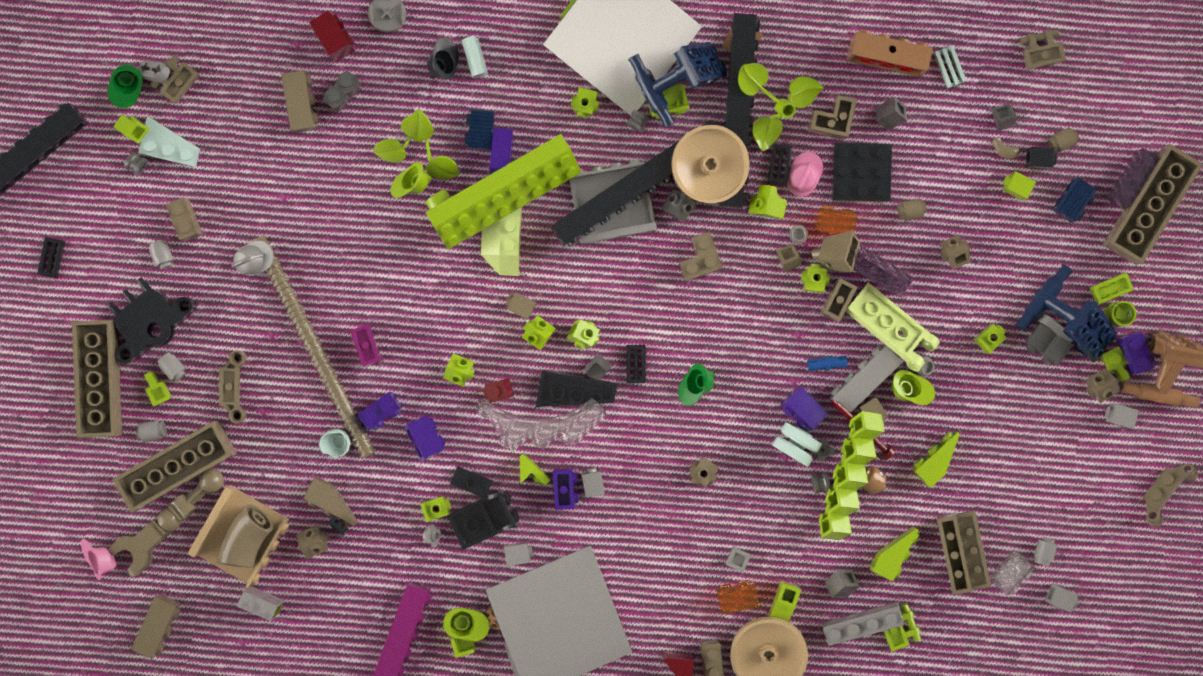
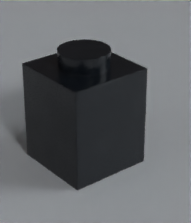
M1030 147L1026 149L1025 168L1045 170L1053 168L1057 161V154L1054 153L1055 148Z

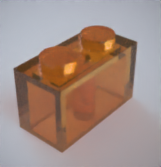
M823 205V208L817 209L813 232L829 235L848 231L855 232L858 214H853V210L850 209L837 211L834 210L833 206Z
M742 580L738 582V585L733 586L730 583L720 585L719 589H716L722 615L760 607L753 581Z

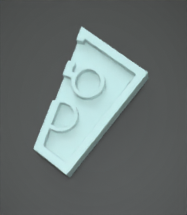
M147 116L145 125L150 129L141 140L138 153L196 167L200 148Z

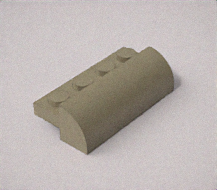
M976 511L955 512L938 517L937 522L953 595L991 587Z

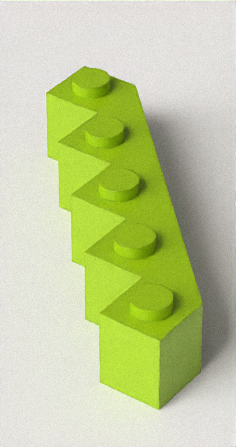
M862 411L850 420L849 427L851 431L849 437L844 439L841 449L843 456L841 462L836 464L832 477L835 481L833 487L828 489L824 502L827 506L825 512L821 513L819 518L821 537L823 539L842 540L852 534L849 515L860 509L857 490L868 483L865 465L876 458L873 439L885 432L881 414Z

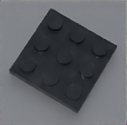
M834 143L832 201L891 202L892 144Z

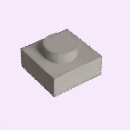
M733 546L725 564L744 572L751 554Z

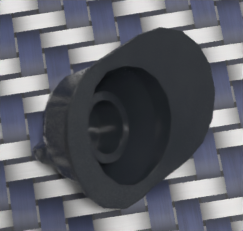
M440 38L437 40L433 53L427 60V68L431 79L444 78L450 80L454 77L459 61V52L451 39Z

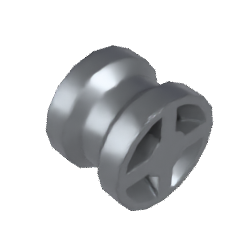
M633 110L631 113L632 117L626 124L636 131L643 133L644 125L649 122L650 118L639 111Z
M132 152L125 160L124 168L132 170L136 176H139L145 170L148 160L140 158L137 153Z
M827 472L819 476L816 474L811 475L814 493L817 494L823 490L828 492L830 481Z

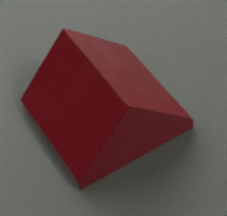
M666 650L662 653L663 660L676 676L693 675L694 659L692 654Z

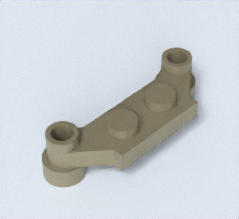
M240 350L231 352L226 365L219 367V406H223L227 410L230 421L236 424L243 422L246 418V412L240 406V367L246 362L247 356ZM238 355L241 356V360H240V361H238V359H237ZM238 412L241 414L240 419L237 417Z
M1184 464L1173 469L1165 468L1144 495L1143 499L1146 501L1147 509L1146 520L1151 527L1157 528L1163 524L1164 519L1160 510L1182 481L1193 482L1198 478V471L1194 466Z

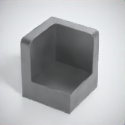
M894 96L876 107L877 122L886 130L895 128L907 121L906 106Z
M597 353L584 368L583 372L593 379L600 380L612 365Z
M838 569L825 581L831 598L845 599L859 587L853 570Z

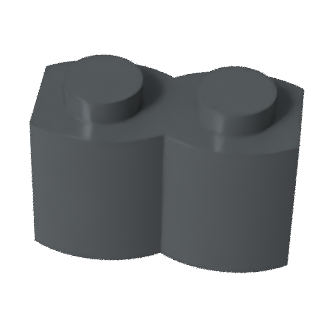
M347 70L338 77L336 84L326 91L323 101L339 112L346 107L349 97L354 96L359 91L362 83Z
M1037 324L1024 342L1027 345V350L1035 355L1039 353L1043 356L1042 360L1050 366L1053 364L1059 365L1072 347L1068 342L1042 324Z

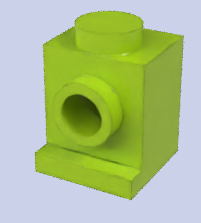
M123 114L113 126L138 144L150 129L135 117L130 116L128 118Z
M990 324L973 340L986 354H991L1006 339L1004 336L1006 332L1000 325ZM992 334L996 336L995 341H992L990 339V336Z
M444 495L420 504L426 523L449 515V510L452 509L449 499H445ZM434 505L439 506V512L433 510Z

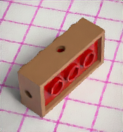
M860 30L850 40L846 61L921 77L929 69L933 48L928 47V44L923 42L913 44L909 43L908 39L898 38L895 40L890 39V36L886 34L876 36L872 35L870 31Z

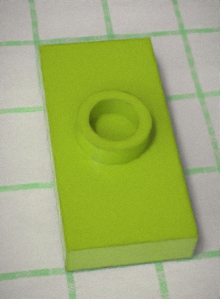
M1127 272L1089 287L1098 305L1134 290Z

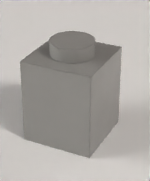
M1111 403L1105 412V417H1107L1105 422L1134 429L1139 410Z
M596 468L586 469L585 473H582L585 497L605 495L601 470L597 471Z
M528 541L504 546L507 566L530 563V557H534L533 548L528 546Z
M1052 583L1045 601L1071 613L1078 605L1079 595Z

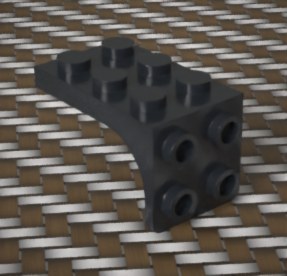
M501 489L447 515L463 550L503 531L518 527L520 516L517 510H513L510 505L512 499L508 491L504 492Z

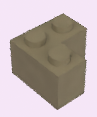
M837 95L834 99L832 113L814 110L811 115L808 132L846 140L849 137L857 99Z
M710 232L691 238L697 257L679 263L685 282L723 268Z

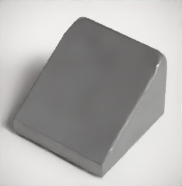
M1010 103L991 109L998 131L1016 126L1017 116Z

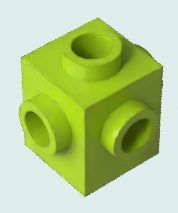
M579 87L577 96L573 95L571 107H574V113H577L576 116L587 119L588 116H593V112L597 113L600 103L596 101L598 92Z
M811 264V267H806L801 275V282H804L803 291L825 292V285L829 284L830 279L827 269H823V266L820 264ZM814 275L817 276V281L813 279Z
M537 315L533 321L529 319L524 326L525 333L522 338L541 351L556 328Z
M579 319L574 321L566 339L574 342L577 348L584 350L597 344L600 329L596 328L595 324L590 321Z
M453 353L446 366L443 379L464 387L467 380L471 381L475 373L472 370L474 362Z

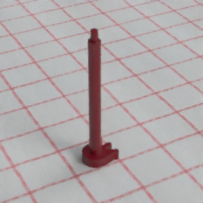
M831 400L834 407L849 421L854 417L839 401ZM877 437L873 439L874 444L882 451V453L877 455L880 460H888L894 455L896 449L892 445L887 443L885 446Z

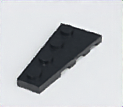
M542 369L535 408L614 403L618 383Z

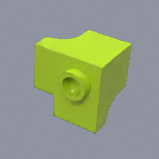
M759 185L758 195L752 194L748 213L784 219L787 200L779 197L777 187Z

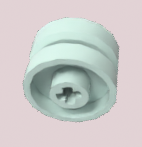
M785 422L781 432L790 438L789 441L782 437H776L772 446L809 467L813 458L804 451L805 448L813 453H817L822 444L799 427L795 428Z

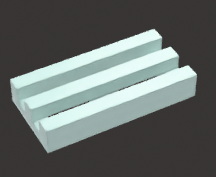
M953 45L934 52L947 89L966 82ZM947 52H949L950 55H951L952 61H953V63H954V66H955V68H956V71H957V74H958L960 80H958V78H957V76H956V73H955V71H954V68H953V66H952L951 60H950L949 55H948ZM941 54H943L950 74L952 76V83L950 82L949 76L943 64L942 58L940 56Z

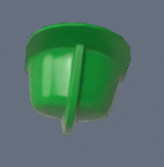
M126 64L118 66L113 70L108 86V98L114 106L128 108L137 102L143 76L136 67Z
M694 364L679 385L678 395L680 401L687 406L694 405L703 394L709 393L712 390L715 373L707 370L702 364Z

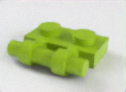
M908 603L902 604L901 609L903 619L906 620L909 629L904 631L903 626L883 631L892 652L909 646L908 637L912 636L914 642L921 640L919 626L915 624L913 619L914 613L910 610Z

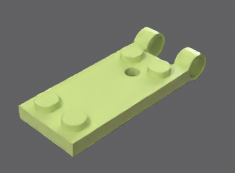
M869 282L845 311L904 359L907 366L913 371H919L925 364L924 359L913 352L921 341L922 346L931 352L940 343L936 336L924 329ZM898 331L903 333V337L898 335Z

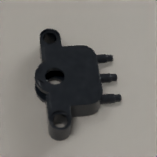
M140 277L137 282L145 292L135 298L128 290H124L123 295L130 304L122 311L113 302L108 303V307L116 316L114 320L115 326L126 340L116 350L117 360L121 363H133L153 346H163L169 343L174 337L175 328L196 311V301L193 298L181 297L172 303L166 294L159 290H153ZM185 301H188L190 304L187 311L182 306ZM156 323L161 327V334L158 337H155L152 333V327ZM125 350H129L130 352L129 359H125L124 357Z

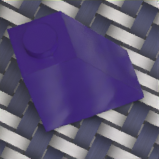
M494 128L489 165L490 175L512 162L513 129Z

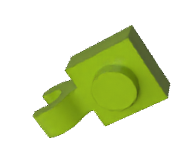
M1119 346L1103 353L1101 358L1109 372L1114 370L1119 382L1130 378L1128 372L1123 367L1128 363Z
M155 371L144 375L150 386L145 391L153 407L172 398L165 381L158 382Z

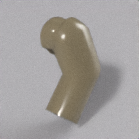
M1000 137L992 141L1000 157L1014 159L1019 155V149L1016 146H1004Z

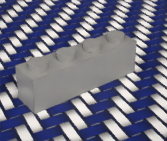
M887 345L876 347L871 354L873 356L869 360L864 359L857 366L859 369L855 373L851 372L844 379L845 383L841 387L836 386L830 392L832 395L829 398L830 401L832 399L836 402L839 401L851 413L902 363Z
M894 602L824 622L823 630L828 645L831 646L903 626L904 619L899 603Z

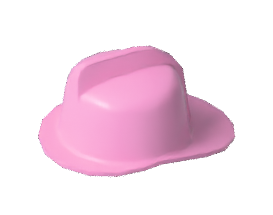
M804 152L797 156L788 174L787 187L791 193L802 197L814 191L823 172V162L820 157L812 152Z
M86 539L81 540L83 554L94 570L96 578L101 580L102 574L116 567L114 556L105 547L92 548Z

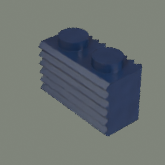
M471 109V114H467L466 125H469V133H465V144H468V149L491 151L495 120L494 111Z
M1075 177L1071 180L1052 211L1070 223L1076 222V220L1080 221L1085 214L1084 208L1086 205H1090L1096 197L1094 193L1097 189L1079 177Z

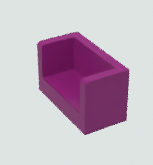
M371 324L350 330L363 367L384 360L380 356L371 331Z

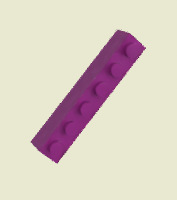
M412 582L407 584L373 676H403L405 668L402 666L404 660L408 661L412 652L409 647L411 642L415 643L419 632L416 631V628L424 620L425 614L422 612L424 607H428L432 596L429 595L431 589Z

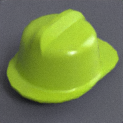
M415 162L395 178L391 186V195L394 198H401L408 193L419 194L432 181V177L423 170L422 163Z
M900 370L894 375L891 388L899 400L904 402L910 401L918 405H928L934 400V387L925 378L907 370Z
M454 608L445 615L443 627L450 637L466 641H479L488 634L489 621L479 611Z

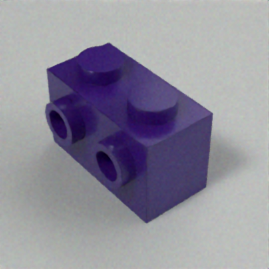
M1141 331L1131 332L1116 338L1117 344L1128 363L1126 367L1129 374L1137 375L1155 368L1153 364L1155 362L1154 357L1146 346L1148 344L1147 338Z
M802 387L795 388L780 404L784 408V413L789 417H793L797 421V426L807 432L814 430L828 415Z
M389 392L357 415L368 430L374 428L376 431L384 425V420L387 418L393 419L399 415V410L403 406L393 392Z
M428 415L404 427L421 462L445 449L444 439L441 435L438 436L435 430L436 424Z
M573 468L554 469L555 510L575 509V503H579L578 492H574V484H577V472L573 473Z

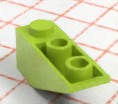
M950 431L942 437L943 441L938 446L937 444L932 446L928 450L929 454L924 459L921 457L913 464L915 467L912 471L927 487L932 488L945 476L960 435L958 432Z
M911 527L880 549L869 569L892 582L895 578L897 579L902 571L900 567L903 561H907L909 558L911 545L915 544L918 540L919 530Z
M781 580L768 617H777L789 622L800 596L801 588Z

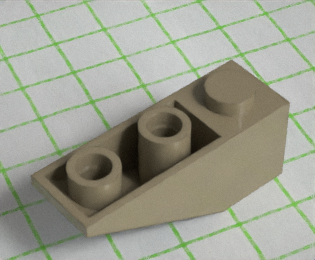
M315 477L304 496L307 504L314 508L320 507L324 509V513L330 517L334 515L341 519L340 522L347 526H355L358 520L337 488L322 478Z

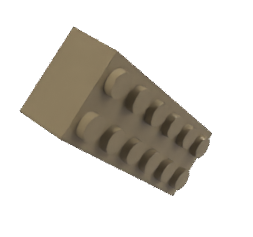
M1171 144L1162 147L1103 243V246L1135 265L1143 264L1203 164Z
M114 320L72 322L76 438L122 435L120 367L115 355L116 350L119 348L115 322Z
M213 421L113 478L112 481L128 509L133 513L231 458L237 452L219 421Z

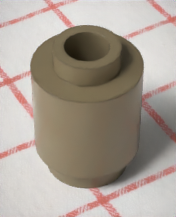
M1068 127L1051 135V138L1048 139V144L1050 148H1055L1054 153L1057 151L1062 152L1077 145L1079 136L1075 129L1072 130Z
M921 199L902 202L897 205L899 219L907 221L923 218L924 213H927L926 203L922 202Z

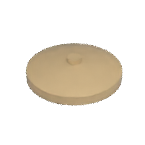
M718 125L700 126L689 131L677 143L672 156V173L676 184L685 195L702 203H718L733 197L743 187L749 173V155L744 143L734 132Z
M761 617L746 623L739 629L731 644L730 658L732 668L737 676H802L808 663V650L803 635L793 624L777 617Z

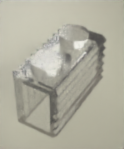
M1014 550L989 578L1000 590L1009 596L1015 594L1020 589L1019 584L1022 581L1028 580L1033 575L1035 567L1019 552Z

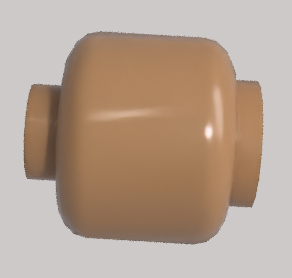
M875 466L865 467L868 483L861 488L872 495L881 493L886 488L885 474Z

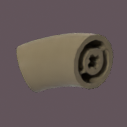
M247 504L238 513L222 541L217 558L218 564L254 568L259 549L268 534L273 530L272 521L263 510L255 505Z

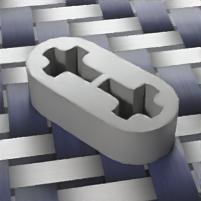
M147 60L138 67L143 78L149 81L163 82L170 74V69L161 62Z

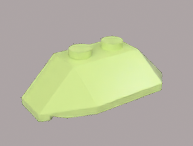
M522 207L482 230L481 256L499 275L519 276Z

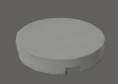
M373 0L370 3L368 9L369 21L380 32H395L405 23L407 13L401 0Z

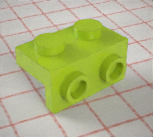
M684 83L674 85L662 92L668 102L667 109L670 113L674 112L677 115L685 113V110L690 109ZM649 105L651 116L656 117V119H660L657 113H654L651 110V107Z

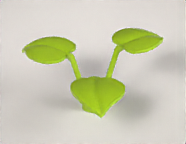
M751 63L744 64L740 68L738 84L745 94L753 96L760 89L776 102L775 110L778 114L772 115L770 118L762 116L755 121L752 127L753 138L760 150L765 151L771 147L782 132V121L775 118H790L795 114V107L805 108L809 106L824 89L819 82L805 76L797 77L789 84L791 94L788 95V100H779L762 87L767 83L769 77L768 71L763 65Z
M420 108L406 117L401 123L402 131L408 135L403 145H400L396 139H386L376 144L373 152L383 160L397 163L405 159L406 152L404 149L411 138L417 142L425 140L427 157L430 162L426 165V170L431 176L438 179H452L460 174L457 164L451 158L437 156L432 159L429 138L432 137L434 129L430 120Z

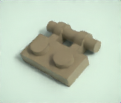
M1045 30L1041 34L1034 35L1032 33L1027 34V37L1020 38L1021 46L1028 44L1030 48L1023 51L1027 70L1066 61L1062 42L1054 43L1053 39L1060 37L1059 30ZM1045 40V46H1037V42Z
M173 55L164 64L170 71L173 70L174 74L168 81H152L151 85L157 89L162 83L164 86L159 92L177 104L200 74L185 62H182L177 67L176 64L180 58Z

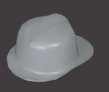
M252 242L243 246L235 253L233 258L234 264L231 266L242 274L248 276L256 275L271 267L274 260L273 250L266 242Z

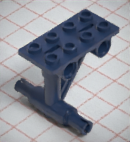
M711 42L680 47V50L674 53L679 64L674 67V70L655 80L651 70L646 69L639 54L628 59L636 73L635 79L644 97L647 99L651 110L657 113L664 128L674 124L675 121L667 109L668 102L662 92L680 81L688 80L691 88L694 89L703 83L707 86L727 76V68L724 62L720 61L717 56L718 51Z
M1062 264V267L1054 277L1048 278L1041 289L1035 293L1034 298L1025 307L1024 315L1015 325L1023 332H1026L1035 319H1039L1048 308L1069 323L1063 330V333L1076 342L1074 348L1094 363L1103 355L1104 349L1108 344L1115 340L1117 332L1097 302L1087 300L1078 309L1056 298L1063 289V283L1073 272L1071 268Z

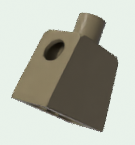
M853 231L827 236L823 239L821 248L813 249L812 257L814 260H819L822 266L829 271L853 272L860 240Z

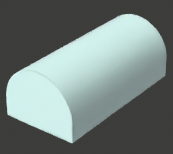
M470 36L463 39L462 44L472 78L488 75L478 38Z

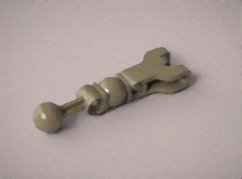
M209 469L203 472L200 476L199 485L187 496L182 494L177 497L168 508L160 511L157 519H154L137 535L120 537L111 545L108 551L113 556L121 554L125 550L131 552L133 563L127 569V573L131 578L138 576L151 565L153 550L171 532L179 528L182 520L187 519L197 509L194 506L195 503L207 492L216 493L222 488L224 484L222 473L216 469Z

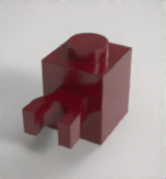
M509 378L485 384V388L475 389L476 393H484V398L478 400L479 403L488 400L489 403L514 397Z

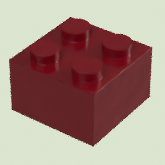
M328 10L309 22L326 52L335 63L355 51L352 47L355 44L346 30H342L345 26L336 14L332 15Z

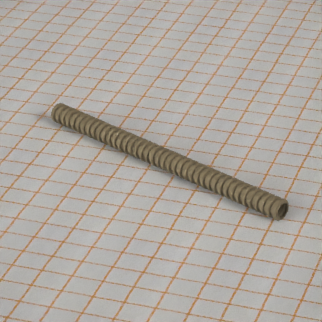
M266 235L260 236L252 241H263L266 242L268 245L270 244V241H267L268 237ZM273 251V263L266 270L269 273L268 277H271L270 281L274 283L273 287L277 289L276 293H279L278 297L282 299L281 303L285 304L284 309L288 310L286 313L290 314L289 319L293 320L292 324L296 326L295 330H298L297 334L301 336L300 340L304 342L303 346H306V352H309L308 356L312 357L311 362L315 363L314 368L317 367L318 370L316 372L320 373L319 377L323 379L322 383H325V389H328L327 393L331 395L330 399L334 401L333 405L337 406L335 409L339 410L338 415L342 416L341 421L345 422L344 426H347L348 429L346 430L350 432L349 436L353 438L352 442H355L356 445L354 446L358 448L357 452L361 454L360 458H365L375 453L376 449H373V443H370L371 439L367 437L368 433L364 432L365 427L362 428L361 426L363 423L359 422L360 418L356 416L357 412H354V406H351L352 402L348 400L349 396H346V390H343L344 386L340 384L341 380L337 379L338 374L334 373L336 370L332 369L333 365L329 363L330 359L326 357L327 353H324L325 349L321 347L322 343L318 341L319 337H316V331L313 332L312 329L314 327L310 326L311 321L307 320L308 316H305L304 313L306 312L302 310L303 306L299 304L300 300H297V294H294L295 290L291 288L292 284H289V278L285 277L287 274L283 273L284 268L280 267L281 263L277 261L278 257H275L276 253Z

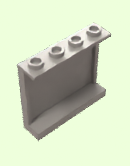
M640 159L628 161L629 164L621 166V163L610 164V168L606 169L598 166L591 168L589 172L581 170L580 174L569 179L575 209L645 164V162H640ZM646 192L641 195L643 199L634 205L632 202L626 205L627 209L621 214L617 215L614 213L611 215V220L601 226L599 223L594 227L595 231L587 236L581 235V245L657 231L650 194Z

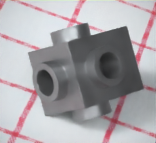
M673 189L662 209L672 217L685 222L697 203L682 191L679 192Z

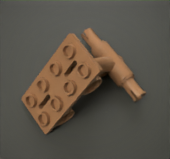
M1157 330V333L1151 332L1150 352L1161 355L1160 360H1162L1155 385L1143 382L1134 384L1122 381L1119 389L1120 393L1136 395L1141 400L1146 399L1166 403L1174 407L1183 405L1197 409L1200 404V397L1183 394L1181 390L1172 389L1171 387L1185 365L1203 368V346L1192 339H1188L1187 336L1176 334L1175 337L1169 335L1168 332Z

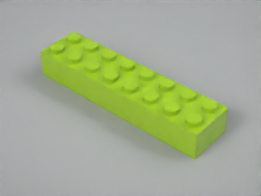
M560 134L433 207L426 214L447 249H450L580 174L581 170L571 148Z

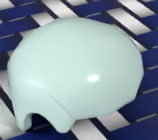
M340 429L328 430L320 438L319 442L321 452L330 455L332 458L344 456L349 451L351 445L348 434Z

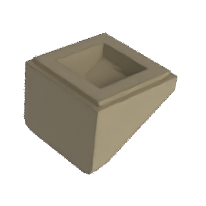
M794 244L776 250L784 272L802 265L801 258Z

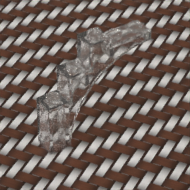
M484 397L478 402L477 406L478 413L483 418H488L498 432L502 431L499 438L500 444L512 452L529 437L534 446H539L543 450L558 435H560V439L566 445L570 444L574 447L606 417V410L593 398L567 414L541 419L525 418L507 413L489 403Z

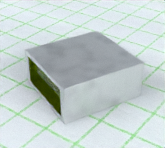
M251 586L243 591L237 607L272 621L278 616L285 600Z

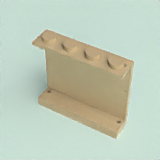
M226 486L188 554L192 557L200 556L247 583L245 587L249 588L252 584L256 585L261 577L259 575L260 570L266 568L270 561L268 556L271 551L275 552L280 543L278 541L280 535H284L289 528L287 524L289 518L233 486ZM247 504L255 505L263 510L272 521L273 530L262 543L254 568L218 564L217 558L222 541L238 513Z

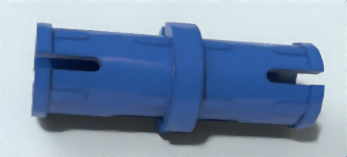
M844 355L807 359L808 371H830V369L847 368V357Z

